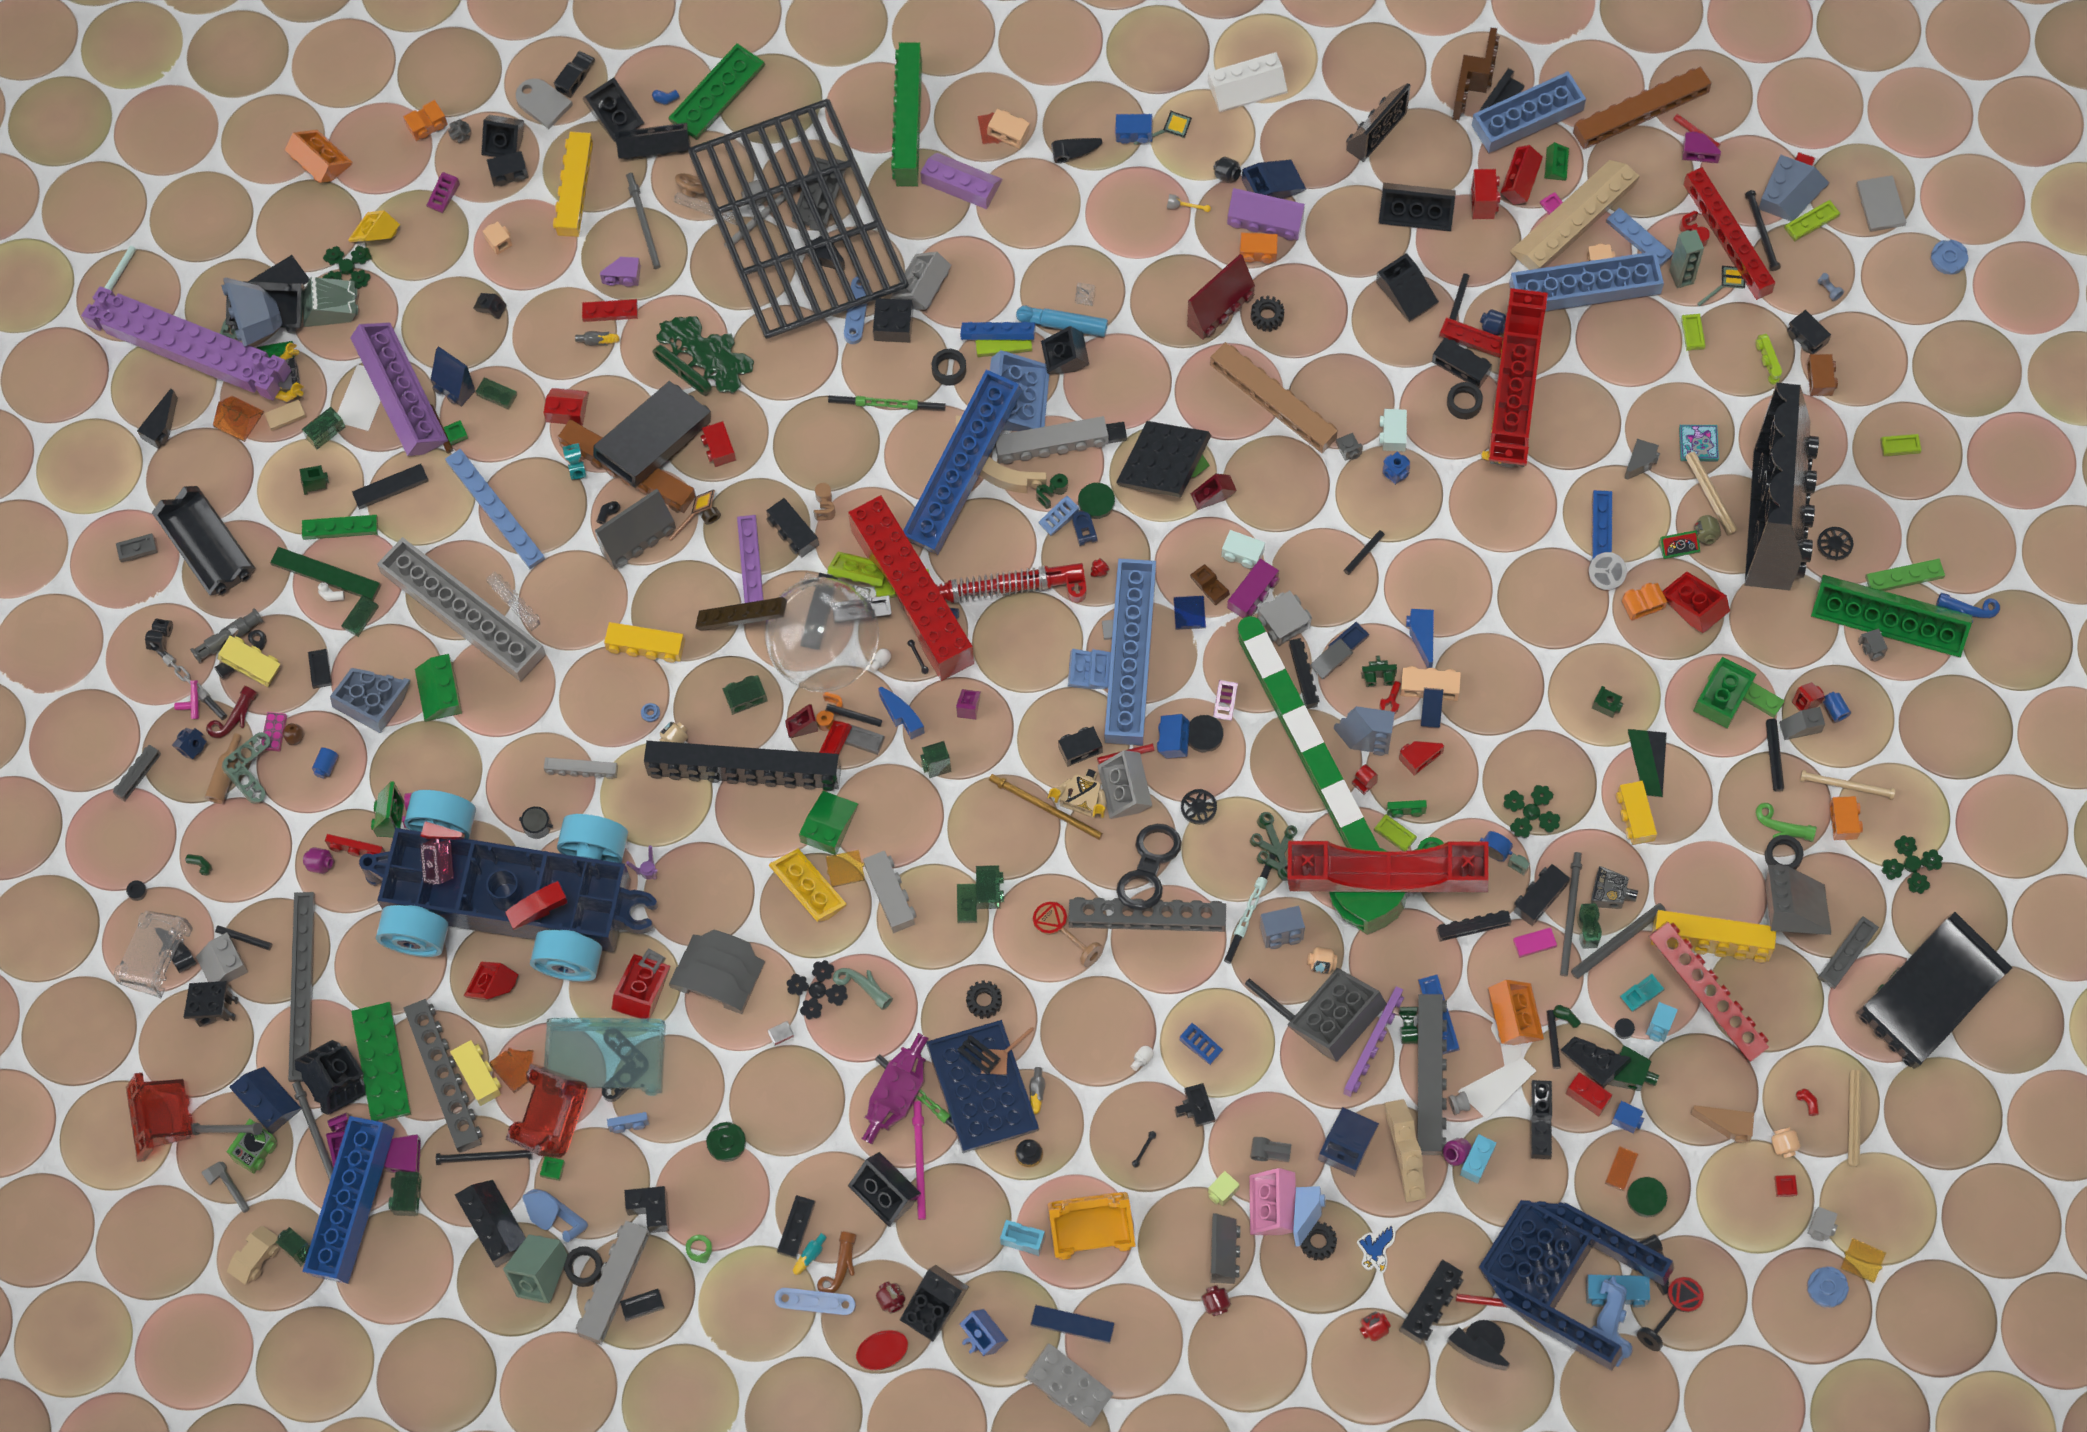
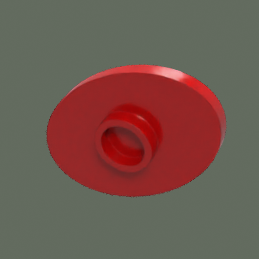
M893 1330L872 1334L857 1349L856 1359L858 1364L864 1369L873 1371L883 1370L895 1365L907 1352V1338L902 1333Z

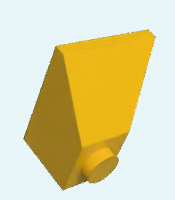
M385 210L367 212L348 241L351 243L389 239L396 235L400 224Z

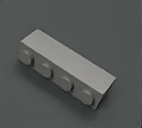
M882 851L864 858L865 869L892 932L895 933L915 925L914 918L917 917L913 906H908L907 901L909 897L906 890H901L899 884L902 881L898 872L894 873L892 869L895 865L891 855L887 856L886 852Z

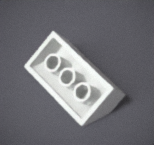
M1277 52L1208 72V85L1219 113L1288 92L1283 68Z

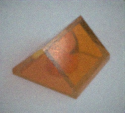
M230 396L218 402L213 427L245 442L264 414V411L234 396Z

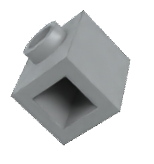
M1818 1207L1807 1234L1812 1235V1238L1815 1240L1827 1241L1830 1235L1834 1236L1838 1225L1834 1223L1837 1213Z

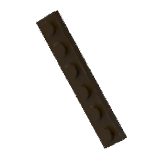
M779 597L699 610L695 628L702 631L784 618L787 599Z

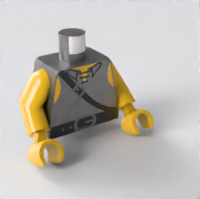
M288 343L286 351L279 357L286 360L291 369L285 382H279L280 390L275 397L285 402H289L295 397H301L304 394L301 391L304 386L300 384L298 365L293 355L297 356L299 354V350L294 349L297 347L294 343Z

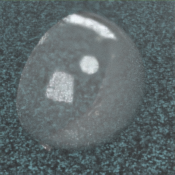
M807 572L804 579L800 578L798 583L786 589L779 596L787 599L784 618L766 620L764 630L766 650L777 671L792 684L813 692L838 690L858 679L871 664L879 640L878 620L871 606L873 599L870 596L871 589L861 586L855 588L853 584L833 578L819 577V575Z

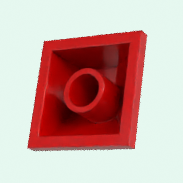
M481 961L463 996L487 1000L508 993L515 986L519 974L502 963Z

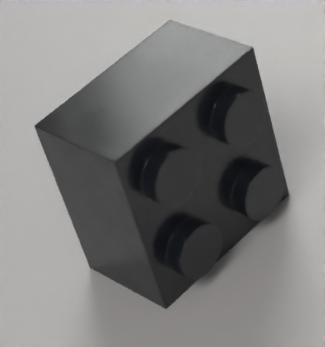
M876 298L873 322L874 341L911 343L912 300Z

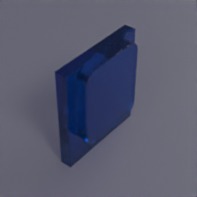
M1204 596L1174 597L1176 630L1206 628Z

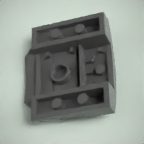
M715 929L702 936L693 934L678 967L674 971L669 986L686 994L692 991L723 1003L724 1008L743 1014L765 961L755 956L749 942Z

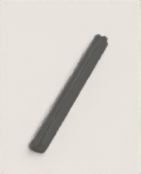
M1661 903L1655 905L1575 966L1571 971L1572 975L1579 979L1651 924L1655 919L1657 911H1666L1665 907Z

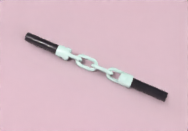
M1271 853L1269 854L1271 859H1276V856ZM1266 864L1260 877L1257 878L1254 892L1251 894L1245 913L1234 932L1235 936L1224 959L1228 964H1231L1240 941L1245 936L1249 919L1258 904L1262 890L1265 889L1268 882L1267 878L1272 868ZM1256 898L1254 906L1250 905L1252 899Z

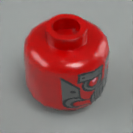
M1375 1311L1361 1319L1362 1327L1359 1330L1365 1339L1369 1338L1371 1341L1376 1342L1389 1334L1391 1325L1384 1313L1380 1314Z

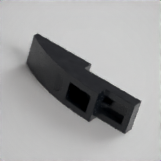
M1532 1080L1530 1144L1531 1158L1535 1159L1552 1158V1081Z

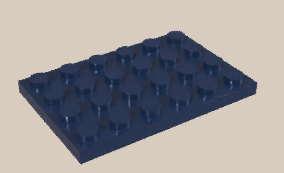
M1002 1020L927 1041L926 1046L962 1153L1039 1131L1012 1049L1007 1053L1006 1075L981 1074V1069L957 1051L962 1046V1043L968 1039L969 1035L973 1036L988 1049H1007L1010 1043ZM970 1043V1045H972L975 1049L982 1053L980 1049H978L976 1046ZM965 1048V1051H967L969 1054H971L974 1058H976L979 1062L982 1063V1059L976 1056L969 1049Z

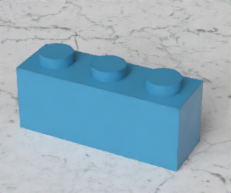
M1588 1275L1586 1278V1303L1592 1304L1594 1307H1602L1607 1303L1608 1292L1602 1294L1600 1291L1603 1281L1605 1279L1611 1281L1612 1276H1615L1616 1283L1624 1286L1627 1290L1625 1304H1633V1307L1642 1308L1648 1305L1650 1301V1278L1647 1276Z

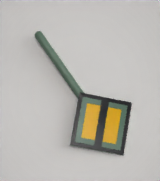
M1722 266V284L1698 302V306H1701L1724 287L1745 289V281L1737 268L1734 266Z

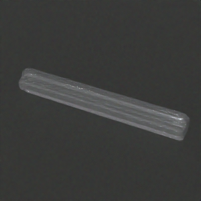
M682 193L675 194V203L715 217L709 203ZM733 212L722 213L724 221L738 225Z

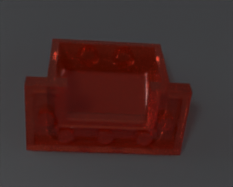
M134 1073L126 1086L136 1158L137 1162H142L148 1158L156 1146L190 1139L192 1136V1114L188 1111L190 1101L189 1096L185 1092L183 1079L144 1082L143 1073Z

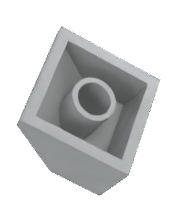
M228 933L209 941L196 956L208 982H230L248 973Z

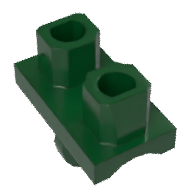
M1376 655L1375 661H1369V666H1362L1361 678L1364 679L1366 687L1376 686V678H1383L1384 685L1386 686L1394 685L1397 664L1388 665V660L1381 661L1380 655Z

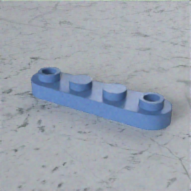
M858 276L851 282V289L856 299L866 295L862 285H857L861 283ZM867 303L847 310L844 338L849 344H857L862 340Z
M781 1288L774 1297L775 1303L784 1309L849 1315L856 1307L854 1298L846 1294ZM785 1294L789 1296L787 1302L782 1301V1296ZM844 1301L849 1302V1307L847 1309H844L842 1307V1303Z

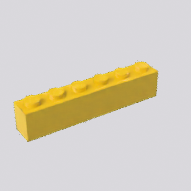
M570 132L569 139L566 138L565 149H567L566 154L563 155V165L565 166L564 170H561L560 173L562 185L558 187V197L560 198L559 202H556L555 207L557 218L553 219V228L556 229L558 236L579 237L593 148L591 133Z

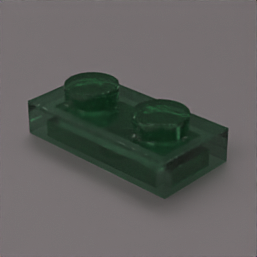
M485 377L475 391L477 396L508 410L517 396L515 390Z
M361 596L341 625L342 629L359 637L379 608L378 604Z

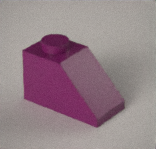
M1694 131L1685 133L1682 160L1719 163L1721 151L1705 134Z

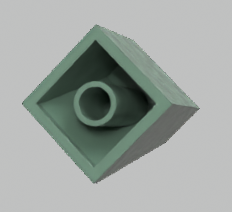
M530 1234L526 1237L503 1268L516 1297L550 1303L568 1255L561 1240Z

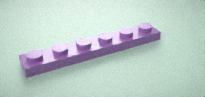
M1395 987L1344 1088L1343 1094L1351 1097L1353 1092L1357 1093L1362 1083L1359 1079L1361 1075L1365 1076L1370 1067L1367 1063L1370 1057L1375 1058L1379 1049L1376 1046L1379 1041L1383 1042L1387 1034L1385 1028L1387 1024H1392L1396 1015L1393 1012L1396 1007L1400 1008L1404 1000L1402 996L1403 989Z

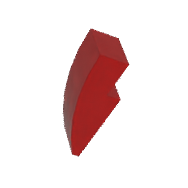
M556 881L524 898L505 913L514 930L550 914V910L566 904L567 900L559 882Z

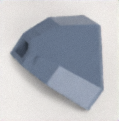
M227 277L223 278L224 285H221L224 296L228 295L231 307L228 310L231 319L235 318L238 330H235L237 340L242 341L243 346H247L274 333L283 324L276 301L260 286Z

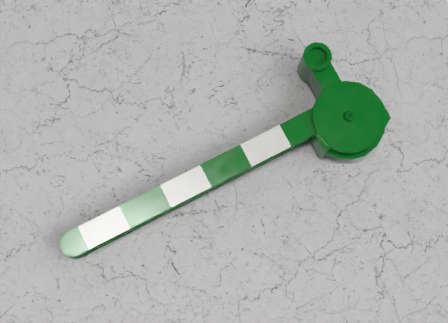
M1253 616L1244 617L1238 624L1239 643L1345 846L1358 850L1388 852L1380 848L1261 621ZM1428 837L1422 840L1415 850L1436 847L1444 844V842L1436 837ZM1329 892L1332 905L1340 916L1367 935L1388 926L1396 920L1405 907L1407 892Z

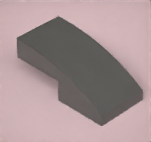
M1339 639L1314 660L1310 666L1322 679H1325L1354 652L1342 639Z

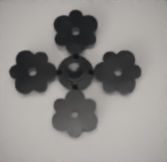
M823 960L822 963L817 961L813 964L814 970L812 975L816 976L819 982H814L809 986L806 982V977H800L799 974H793L791 979L786 982L787 986H789L787 989L789 994L800 996L803 994V991L808 990L810 996L813 997L809 1001H803V1006L800 1008L801 1015L806 1016L808 1020L812 1018L817 1019L821 1016L820 1010L823 1007L822 1004L818 1003L817 999H821L825 994L828 997V1002L830 1004L834 1003L836 1006H841L844 1000L848 999L846 994L847 988L844 985L838 986L833 984L832 988L826 990L825 985L821 983L825 979H831V974L834 972V966L829 964L827 960Z

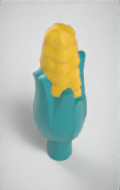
M820 1233L815 1241L811 1240L802 1251V1255L793 1268L795 1275L801 1274L820 1255L823 1250L821 1245L827 1239L824 1234Z

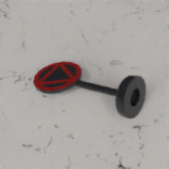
M1680 1277L1671 1282L1668 1288V1298L1673 1307L1654 1330L1642 1327L1637 1331V1338L1648 1349L1656 1352L1661 1350L1663 1341L1658 1333L1677 1309L1682 1312H1692L1701 1306L1704 1300V1292L1699 1283L1692 1278Z

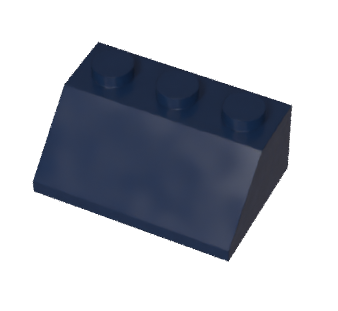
M265 1067L245 1073L229 1086L232 1092L270 1134L275 1133L302 1110Z

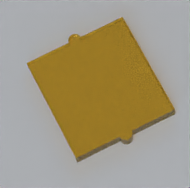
M859 850L826 857L827 874L830 876L832 887L865 881L864 863H861Z
M1852 1238L1848 1251L1844 1253L1845 1258L1840 1269L1874 1283L1879 1270H1882L1881 1265L1886 1252Z

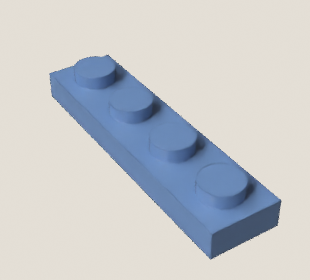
M1618 208L1607 218L1606 223L1641 253L1656 251L1660 268L1672 258L1673 253L1621 208Z

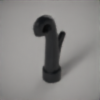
M253 630L249 633L248 640L252 645L262 650L266 644V635L261 630ZM259 636L260 640L256 641L253 638ZM222 662L214 667L222 680L228 677L230 673L236 671V669Z

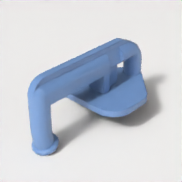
M532 1189L523 1195V1201L530 1220L541 1229H550L556 1217L559 1216L573 1227L571 1230L562 1233V1238L567 1243L586 1230L587 1222L549 1193L539 1189Z

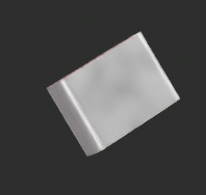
M788 1021L767 1031L774 1046L794 1037Z

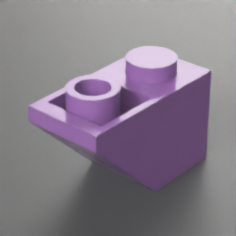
M619 257L600 272L602 284L609 286L615 284L627 287L638 286L641 269L639 258Z

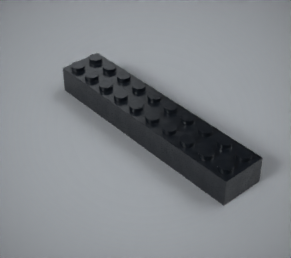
M646 740L644 765L648 776L655 779L669 777L673 780H680L681 778H686L691 781L708 780L712 783L727 781L730 784H738V782H742L752 786L757 784H765L769 787L784 785L787 788L798 786L809 790L823 788L826 791L839 789L841 764L839 754Z

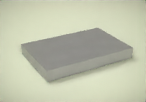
M1893 175L1857 181L1856 186L1870 232L1906 226L1907 222Z

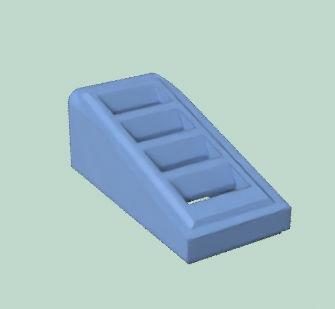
M1066 496L1039 521V524L1052 536L1073 519V516L1079 512V507ZM1060 511L1065 514L1064 517L1059 513ZM1053 516H1056L1060 521L1057 522ZM1048 520L1054 524L1053 528L1047 523Z

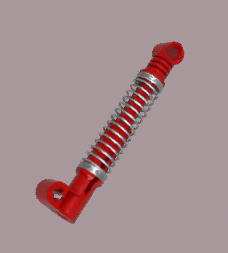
M1082 563L1050 568L1048 566H1039V569L1036 570L1033 567L1032 570L1027 568L1026 571L1021 569L1020 572L1015 570L1014 573L1009 571L1008 574L1002 572V575L996 573V579L993 578L991 573L989 580L985 574L983 581L980 575L978 576V581H975L973 576L972 582H969L967 577L966 583H963V579L960 578V584L957 583V579H951L944 583V586H942V583L939 584L940 586H937L943 598L951 603L962 602L963 596L968 601L969 595H971L974 601L975 594H977L980 600L982 593L986 599L988 592L992 598L993 592L998 597L999 591L1004 596L1005 593L1009 595L1011 592L1016 594L1017 591L1023 593V590L1029 592L1030 589L1034 592L1037 588L1039 591L1041 588L1042 590H1047L1052 586L1066 584L1068 598L1072 602L1080 603L1086 598V581ZM1074 583H1078V591L1080 592L1078 594L1075 592Z

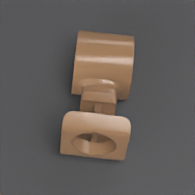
M819 483L815 487L816 500L820 503L821 509L827 508V510H814V517L817 521L832 520L835 517L836 511L832 503L831 487L827 483Z

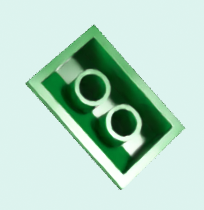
M445 654L431 657L415 669L424 721L427 722L462 714L453 662L450 655Z

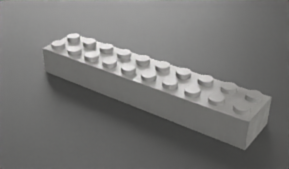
M403 537L377 563L381 574L520 682L546 655L543 645Z

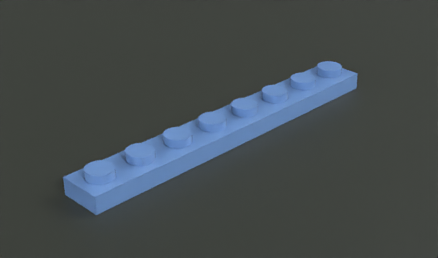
M459 449L445 458L446 463L527 567L531 569L545 560L538 547L463 451Z

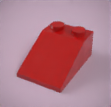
M1687 571L1662 591L1668 604L1690 626L1702 633L1730 612L1727 595Z
M633 954L613 994L611 1010L649 1022L671 966L661 963L659 964V969L654 974L650 968L638 965L640 960H643L642 956ZM646 958L644 963L654 968L657 961Z

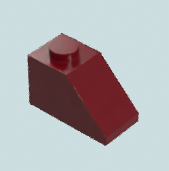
M1215 473L1190 494L1197 509L1200 510L1225 501L1237 490L1230 475Z

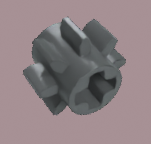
M459 119L449 124L451 128L448 132L451 139L460 143L470 138L468 133L471 130L467 122Z

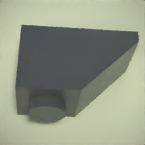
M1637 439L1624 479L1628 480L1651 470L1653 463L1657 464L1660 453L1657 452L1659 445Z
M1816 707L1801 710L1780 721L1779 724L1784 740L1822 733L1825 721L1821 708Z

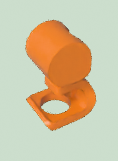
M829 692L823 694L825 701L844 708L840 696ZM825 710L820 711L816 715L818 728L822 731H829L835 720L834 714Z

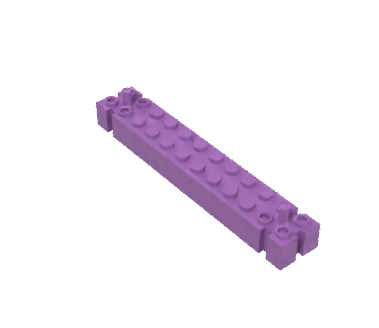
M99 286L92 297L95 302L92 305L88 304L81 315L88 327L101 331L103 328L108 335L255 393L257 390L260 396L272 401L280 390L279 382H285L291 372L286 360L274 355L269 358L267 352L249 345L243 346L242 342L119 293L115 296L111 290Z

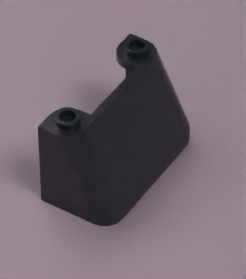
M243 281L260 286L276 301L283 323L280 327L286 328V331L297 332V328H301L304 284ZM226 295V325H231L230 329H238L235 318L231 319L228 308L231 307L228 295Z

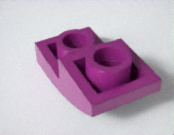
M347 1112L327 1121L332 1132L346 1129L350 1116Z

